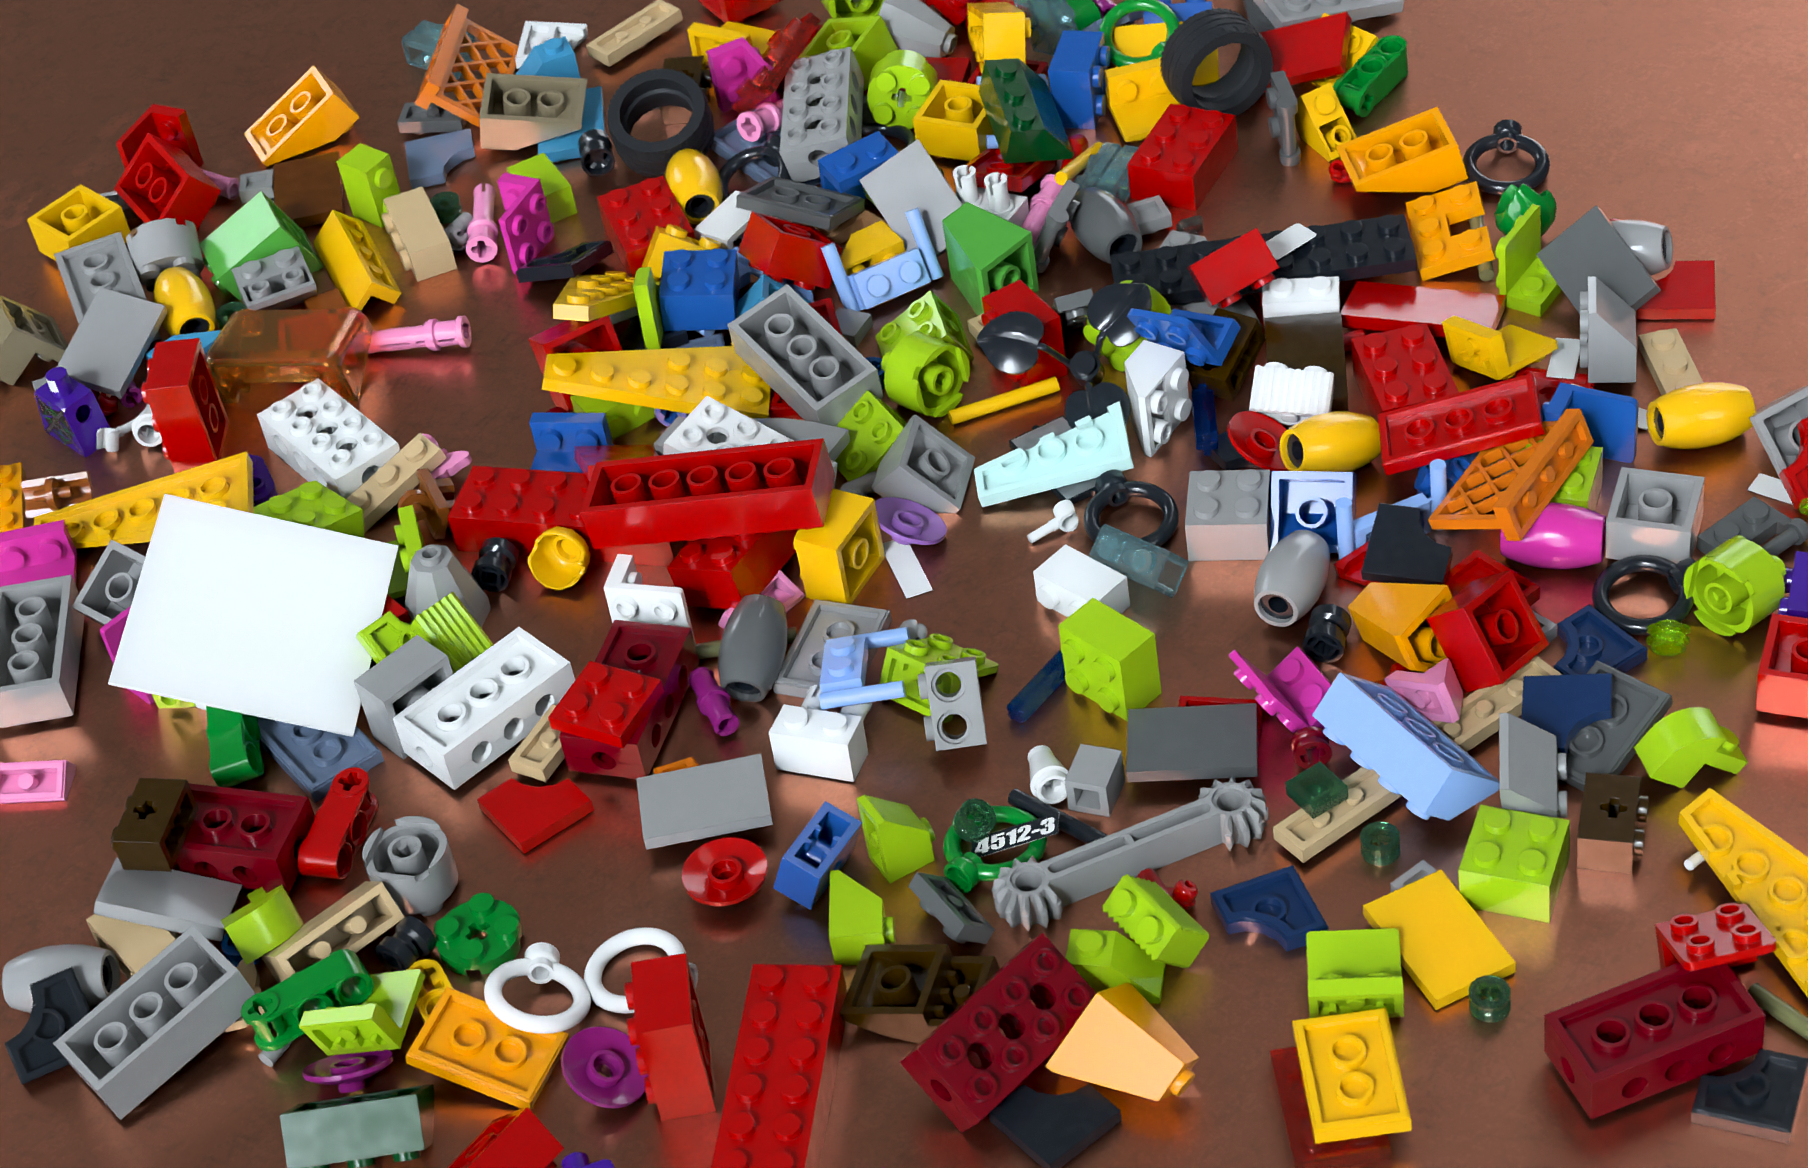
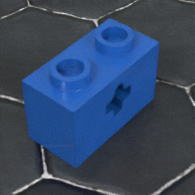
M825 801L783 855L773 889L811 910L830 885V871L841 870L853 854L862 822Z

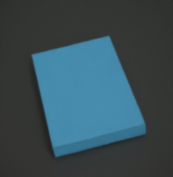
M602 86L587 88L582 129L538 143V154L544 152L552 163L580 158L578 141L581 135L592 129H600L606 132Z

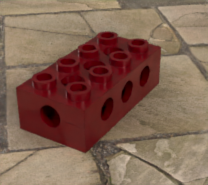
M614 620L595 662L661 679L664 692L623 749L565 732H560L559 738L569 771L636 779L649 776L689 687V675L697 669L699 659L692 630L689 627Z
M189 783L199 809L172 870L241 884L242 888L247 889L263 887L265 891H271L283 885L285 891L289 894L300 873L298 869L299 848L303 840L306 839L315 818L309 798L306 796Z
M1042 932L1020 949L899 1063L955 1127L963 1133L988 1115L1061 1045L1096 995V992ZM968 1057L973 1061L974 1066L970 1064Z
M1678 962L1545 1014L1544 1050L1592 1120L1757 1054L1760 1048L1763 1049L1765 1014L1727 963L1696 971H1688Z

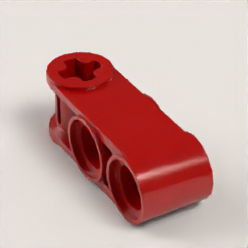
M358 767L347 768L334 777L322 806L316 812L313 825L299 848L298 869L301 875L344 880L349 875L353 860L360 846L364 843L367 830L379 808L376 795L369 790L370 779L364 769Z

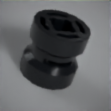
M592 129L583 133L578 141L582 169L591 176L606 175L614 168L615 164L611 137L607 132L600 129Z
M500 537L486 539L481 546L479 558L474 563L471 575L483 590L489 592L503 591L508 587L512 575L511 571L517 564L519 552L516 546L506 539Z
M1333 604L1319 605L1313 609L1310 615L1309 629H1307L1303 639V650L1310 658L1318 662H1336L1344 653L1346 638L1352 625L1351 617L1347 611Z
M406 916L396 925L395 934L392 937H385L376 946L375 952L381 963L391 972L404 971L409 969L420 957L428 956L436 948L437 940L432 931L423 922L415 917Z

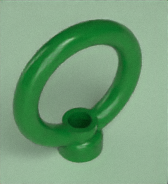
M1125 0L1115 5L1104 16L1099 32H1104L1105 46L1110 47V62L1121 67L1161 58L1166 41L1180 23L1173 10L1161 1ZM1136 11H1147L1159 16L1164 21L1167 29L1165 42L1158 43L1153 48L1151 54L1144 57H1131L1121 53L1115 47L1112 40V32L1116 23L1125 15Z
M1004 805L981 807L962 815L949 827L944 837L943 852L948 862L944 867L945 877L962 893L970 892L979 881L993 882L998 879L1000 867L1012 868L1014 859L1004 863L984 864L976 854L972 852L962 853L960 844L963 837L981 825L989 823L1019 825L1037 818L1023 809ZM1047 837L1030 842L1026 851L1015 859L1021 863L1028 862L1033 855L1038 863L1045 853Z

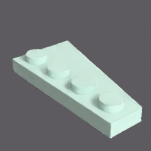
M1120 401L1108 406V412L1097 418L1091 419L1088 415L1075 421L1076 427L1058 436H1055L1052 432L1039 438L1040 442L1026 451L1018 448L975 468L976 487L981 506L986 507L1094 479L1109 470L1124 471L1134 468Z

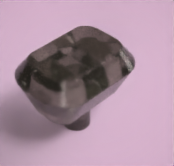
M1200 215L1181 219L1177 223L1176 230L1194 235L1202 234L1204 231V219Z

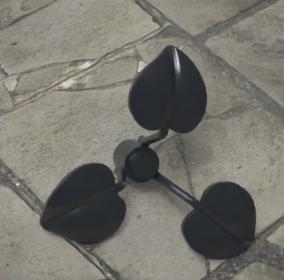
M1117 283L1099 289L1091 298L1087 310L1089 323L1093 328L1101 331L1096 339L1095 350L1093 352L1087 350L1080 351L1072 359H1068L1047 344L1041 343L1040 341L1044 335L1043 323L1036 316L1023 311L1008 312L991 320L978 334L977 343L984 351L990 363L996 369L1006 374L1018 375L1033 368L1038 361V349L1063 363L1065 367L1070 368L1076 381L1086 388V390L1071 393L1066 400L1065 416L1071 429L1076 427L1075 421L1088 415L1091 419L1097 418L1107 413V407L1120 401L1125 425H1127L1130 415V402L1127 394L1116 384L1102 382L1105 370L1099 359L1103 355L1102 346L1106 336L1117 347H1125L1138 340L1140 335L1135 331V325L1128 319L1127 315L1131 308L1151 311L1152 299L1150 289L1143 283Z

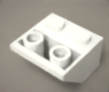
M1143 340L1124 364L1131 422L1145 456L1152 457L1162 444H1166L1169 441L1172 432L1177 426L1188 418L1192 402L1189 399L1187 382L1189 372L1186 369L1185 353Z

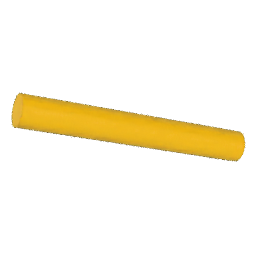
M1095 142L1055 174L1056 183L1064 185L1067 179L1072 180L1105 152L1104 144Z
M1052 377L949 410L948 416L951 424L956 425L1060 391V386L1057 378Z

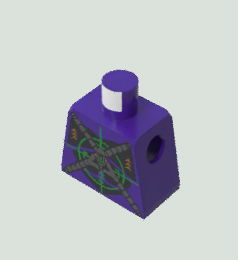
M53 368L45 375L47 383L36 389L34 393L45 431L86 458L98 450L97 430L110 427L94 393L70 377L65 368Z

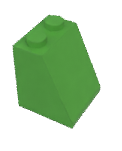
M262 191L200 243V248L205 256L203 258L204 265L214 274L211 277L212 282L221 292L225 294L229 291L238 300H241V296L231 269L239 267L245 262L256 261L274 255L280 250L298 246L310 273L317 272L323 267L304 230Z
M969 202L964 203L942 220L951 279L977 316L984 313L982 297L1019 279L1034 293L1039 291L1032 233Z

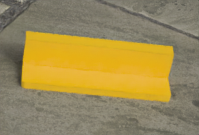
M332 210L314 239L313 245L335 287L338 288L350 315L357 317L370 296L395 304L401 295V291L363 222Z

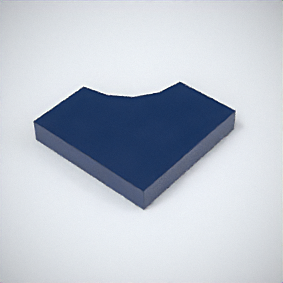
M1590 604L1557 623V634L1566 644L1567 649L1564 657L1554 665V669L1563 675L1587 674L1597 660L1626 673L1647 660L1648 649Z
M1612 673L1523 676L1521 719L1555 735L1558 753H1566L1567 756L1570 742L1584 727L1595 721L1612 718Z
M1294 865L1210 893L1211 904L1227 934L1240 932L1261 933L1277 940L1288 952L1306 946V934L1308 932L1329 931L1327 923Z

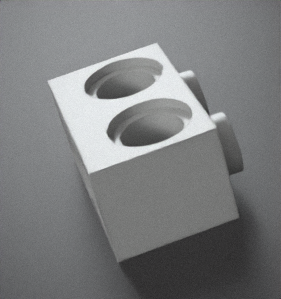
M976 656L925 663V674H918V685L921 700L929 699L931 715L924 716L927 741L935 740L936 751L987 744ZM952 672L960 678L961 687L957 692L946 694L938 688L937 678L942 673ZM958 714L965 719L967 728L962 734L950 735L944 730L943 720L948 715Z

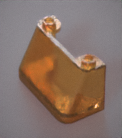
M354 307L305 310L242 309L230 316L205 356L222 403H238L241 391L242 393L250 392L251 383L313 382L318 378L330 388L339 391L340 396L346 401H359L373 327L368 318L359 309Z

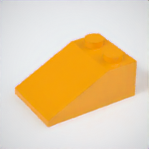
M312 66L244 135L262 163L270 166L337 140L343 133L348 132L353 127L359 115L342 91L318 68Z
M1438 106L1336 146L1338 155L1356 192H1436L1468 179L1459 146Z

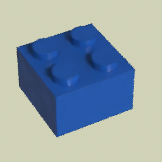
M1063 30L1048 68L1050 93L1064 128L1096 129L1100 116L1105 115L1107 96L1104 70H1108L1111 50L1109 46H1105L1104 32Z
M716 248L712 250L690 251L679 249L664 251L659 292L663 331L729 329L727 324L737 318L740 277L737 249L724 250Z

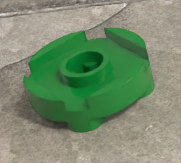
M484 892L472 896L468 902L455 907L434 925V933L437 940L436 947L441 961L449 970L462 975H467L466 970L473 971L480 969L481 975L489 974L500 965L514 960L521 949L520 939L522 935L524 936L523 926L517 911L510 904L501 900H495L491 894ZM479 933H486L487 937L482 940L477 937L471 939L473 936Z

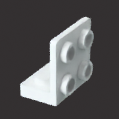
M617 554L603 587L612 623L614 620L689 627L692 630L694 643L696 644L683 589L680 587L642 585V575L636 570L633 555Z

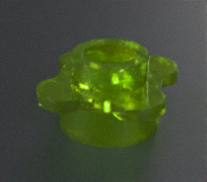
M1661 620L1647 626V633L1650 636L1646 638V643L1651 646L1652 652L1657 655H1679L1686 650V645L1690 643V638L1686 636V634L1690 633V626L1675 620Z

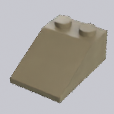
M486 73L479 117L481 149L518 150L582 129L587 79Z

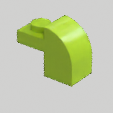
M1702 707L1686 708L1667 715L1653 725L1634 747L1650 778L1680 788H1684L1704 764L1738 774L1748 763L1738 746L1740 744L1738 737L1728 728L1719 726L1710 709Z
M283 885L268 893L265 892L263 887L256 889L247 895L251 903L221 919L224 928L246 965L284 943L304 923Z

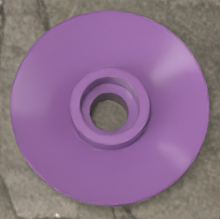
M886 497L875 501L879 527L891 535L895 542L902 545H932L944 539L947 527L944 521L929 508L914 501L896 497Z

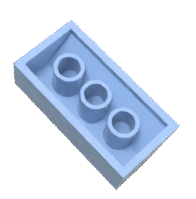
M1339 672L1312 715L1325 726L1323 733L1329 739L1340 745H1346L1351 749L1350 757L1356 763L1366 769H1373L1380 775L1378 782L1387 790L1404 796L1408 800L1406 807L1415 815L1425 820H1428L1430 816L1451 820L1500 789L1499 780L1391 687Z

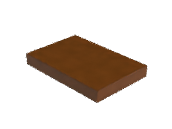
M339 151L273 164L274 203L300 228L325 223L332 210L345 214L343 181L337 165V161L341 158Z

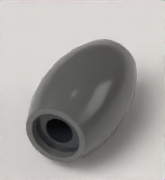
M1086 187L1077 192L1075 200L1079 201L1080 204L1070 224L1077 239L1088 252L1098 259L1111 264L1110 255L1122 254L1127 251H1141L1142 237L1139 225L1133 213L1119 198L1110 192L1096 187Z
M760 594L744 596L733 610L724 628L718 658L719 679L721 687L733 699L749 702L763 700L773 687L783 666L788 639L787 618L783 604L772 597Z

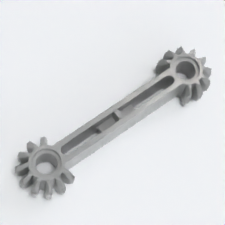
M1233 776L1227 783H1221L1214 779L1212 788L1200 789L1199 800L1043 862L1037 863L1033 855L1028 862L1023 863L1014 858L1012 868L1000 867L998 879L993 881L992 892L996 911L999 913L1000 918H1006L1011 928L1023 923L1028 932L1034 924H1040L1047 929L1049 919H1061L1062 907L1116 886L1122 876L1126 874L1130 877L1133 875L1136 878L1145 869L1157 870L1222 843L1227 846L1229 851L1234 844L1239 843L1248 848L1251 839H1262V832L1269 820L1268 807H1266L1262 789L1254 788L1250 779L1241 783H1237Z

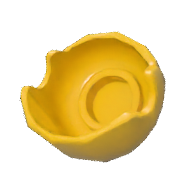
M556 526L544 531L535 540L533 550L528 556V565L533 577L544 587L561 591L572 587L583 577L588 569L591 553L587 542L573 529Z

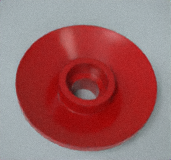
M1253 411L1236 413L1227 426L1228 437L1234 448L1246 460L1262 469L1289 471L1285 467L1280 455V440L1287 429L1273 418L1262 413Z
M736 837L712 840L698 847L686 859L681 874L683 886L690 897L702 904L710 906L733 905L748 899L762 887L768 874V862L763 850L749 840Z

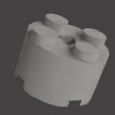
M175 218L159 219L138 226L136 228L138 234L132 237L130 233L127 235L126 240L132 263L140 283L146 285L148 292H154L155 282L159 274L171 267L186 268L201 279L204 261L196 226L193 222L185 220L186 225H177Z
M406 816L396 819V826L383 831L381 826L370 835L362 851L369 880L382 882L404 915L420 913L424 916H431L438 913L443 907V902L454 891L459 875L445 833L434 820L422 816Z

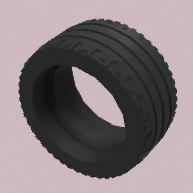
M1212 8L1200 11V13H1196L1187 20H1184L1166 41L1160 59L1161 75L1168 90L1180 104L1205 110H1217L1222 113L1238 116L1260 99V96L1263 95L1264 90H1266L1269 84L1270 73L1273 72L1271 50L1256 28L1235 11L1226 8ZM1231 43L1241 44L1237 61L1227 74L1216 82L1204 86H1192L1196 69L1207 55L1217 48Z
M663 68L647 70L629 78L612 96L613 98L610 100L609 110L607 111L609 133L623 162L637 174L647 176L648 178H656L663 175L665 178L667 165L676 152L683 149H694L705 156L709 152L714 137L712 112L700 86L685 73ZM672 105L683 107L692 112L688 124L678 134L666 140L647 142L637 140L630 135L634 124L645 113L655 108Z

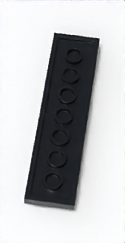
M1405 214L1384 215L1378 218L1308 226L1307 228L1315 232L1316 236L1281 259L1276 260L1280 268L1272 273L1275 279L1339 276L1340 282L1417 271V259ZM1276 230L1261 235L1264 241L1267 242L1283 231ZM1240 236L1110 255L1113 282L1117 284L1125 280H1132L1131 283L1147 284L1157 290L1169 305L1204 301L1205 299L1187 267ZM1248 285L1241 289L1239 293L1240 295L1263 292V286L1253 290Z

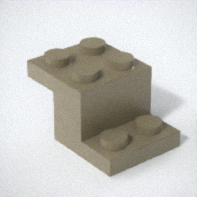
M0 295V381L14 385L34 354L45 361L50 362L53 359L60 362L68 344L53 317Z

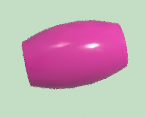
M1549 502L1521 541H1506L1501 529V555L1524 565L1546 569H1574L1601 563L1604 559L1606 546V516L1581 506Z

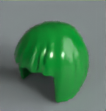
M1524 183L1519 188L1511 184L1502 193L1494 213L1497 228L1504 235H1507L1514 227L1516 219L1520 215H1524L1532 204L1541 207V236H1543L1556 218L1557 206L1554 196L1548 189L1540 194Z

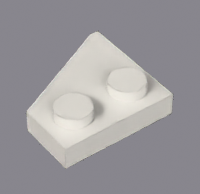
M525 21L516 55V69H520L534 46L543 44L549 39L565 36L572 49H575L588 36L587 24Z

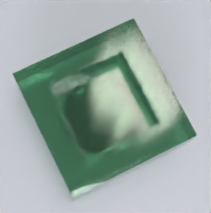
M1321 762L1316 763L1285 782L1286 795L1313 819L1349 798L1348 786Z

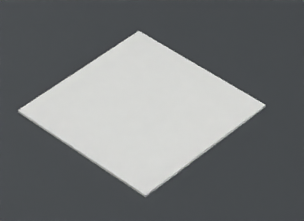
M164 494L108 685L353 737L361 706L354 680L369 670L372 657L356 638V635L362 629L382 617L398 545Z

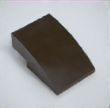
M1341 312L1264 318L1267 363H1282L1294 370H1304L1308 366H1318L1326 369L1327 372L1334 373V393L1331 412L1349 411Z
M947 944L866 945L840 1011V1016L842 1020L866 1030L919 1044L1000 969V966L995 956H953Z

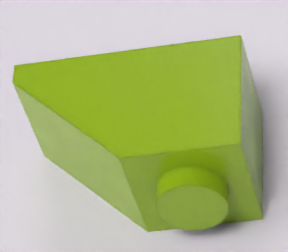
M868 795L856 798L868 856L889 883L935 861L932 842L936 838L926 818L919 819L911 808L905 804Z
M840 870L830 871L829 940L835 965L842 966L858 965L866 945H889L896 943L894 917H886L882 898Z
M1070 930L1066 959L1096 993L1129 982L1149 1003L1161 1004L1166 971L1165 963L1151 960V956L1146 955L1145 950H1141L1139 945L1117 931Z

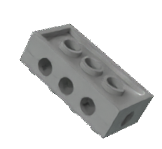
M851 47L839 50L834 49L823 54L798 58L786 63L780 155L792 181L803 182L820 178L818 159L861 139L864 75Z
M121 232L54 254L79 325L100 287L147 300ZM159 331L156 333L152 342L161 339Z

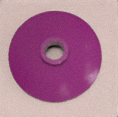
M596 1026L583 1029L569 1039L562 1052L561 1066L567 1083L578 1096L596 1106L621 1108L636 1102L645 1092L644 1077L648 1076V1074L641 1076L639 1074L636 1048L640 1046H631L629 1036L613 1028Z
M389 1050L333 1055L305 1067L302 1071L303 1078L318 1084L338 1085L340 1093L359 1091L366 1087V1078L380 1072L392 1063L393 1054Z

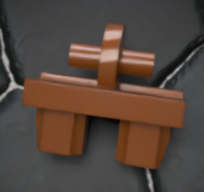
M428 468L417 469L416 475L420 481L419 489L407 490L399 499L398 508L413 505L417 520L421 521L424 519L433 538L445 539L446 529L450 527L448 515L456 501L454 500V484L450 478L434 479Z
M89 471L21 481L25 497V514L28 519L94 499Z

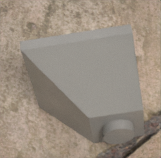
M1808 385L1790 391L1759 408L1749 417L1777 474L1791 465L1799 454L1801 439L1797 424L1802 419L1808 417Z
M915 414L910 418L880 462L872 490L882 498L896 497L911 500L936 513H957L961 509L975 457Z

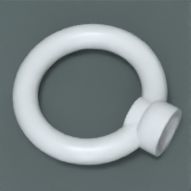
M652 927L626 930L609 938L596 949L585 968L584 981L589 989L591 1000L597 1006L607 1011L633 1013L634 1010L628 1009L625 995H616L604 988L602 973L607 963L620 952L639 945L660 947L668 956L686 953L682 943L673 934ZM689 963L696 989L698 970L694 963Z
M544 942L529 946L525 951L524 958L511 960L497 967L488 976L484 986L485 1001L498 1019L518 1030L537 1034L558 1033L579 1024L586 1017L590 1009L591 995L581 976L569 967L559 963L560 954L557 948ZM521 976H528L532 982L537 984H545L555 980L571 992L573 1004L568 1010L559 1014L548 1016L533 1015L520 1011L510 1005L503 997L502 988L511 979Z

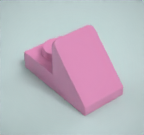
M1449 658L1443 659L1424 673L1396 670L1384 678L1388 687H1391L1428 720L1454 723L1460 719L1463 691Z

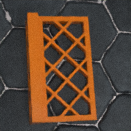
M457 3L442 28L415 104L427 110L432 102L480 128V114L475 108H480L484 92L482 88L485 86L486 73H491L489 68H497L500 74H514L519 46L467 19L466 16L469 9ZM466 32L477 37L480 42L472 43ZM496 49L508 53L511 57L501 58ZM485 50L491 59L483 60L478 51ZM467 52L472 61L465 62L460 53ZM471 70H479L484 79L476 80ZM461 72L466 81L458 82L453 73ZM464 90H472L477 99L469 100ZM454 92L459 101H454L444 96L443 93Z
M1566 409L1558 421H1543L1544 435L1480 451L1429 517L1428 521L1432 530L1502 529L1506 541H1521L1594 442L1581 409ZM1527 444H1530V445H1531L1530 447H1528V448H1526V449H1524V450H1522V451H1520V452H1517V451H1519V450L1525 448ZM1509 470H1513V471H1510V472H1508V473H1506V474H1504V475H1502V476H1500V477H1498V478H1496V479H1494V480H1491L1492 478H1495V477H1497V476H1499V475H1501V474H1503V473H1505V472H1507V471H1509ZM1486 482L1485 484H1483V485H1481V486H1479V487H1477V488H1474V489H1472V490L1469 491V489H1471V488H1473V487H1476V486H1478V485H1480V484ZM1494 494L1493 496L1473 505V503ZM1467 507L1466 509H1464V510H1462V511H1459V512H1457V513H1455V514H1453V515H1450V514H1452V513H1454V512H1456V511H1458V510H1460V509H1462V508ZM1492 510H1493L1494 513H1495V514H1486V513H1488V512H1490V511H1492Z

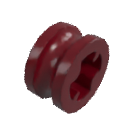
M1314 726L1304 727L1293 734L1290 740L1294 761L1298 766L1314 769L1330 761L1332 748L1329 738L1323 733L1324 729Z

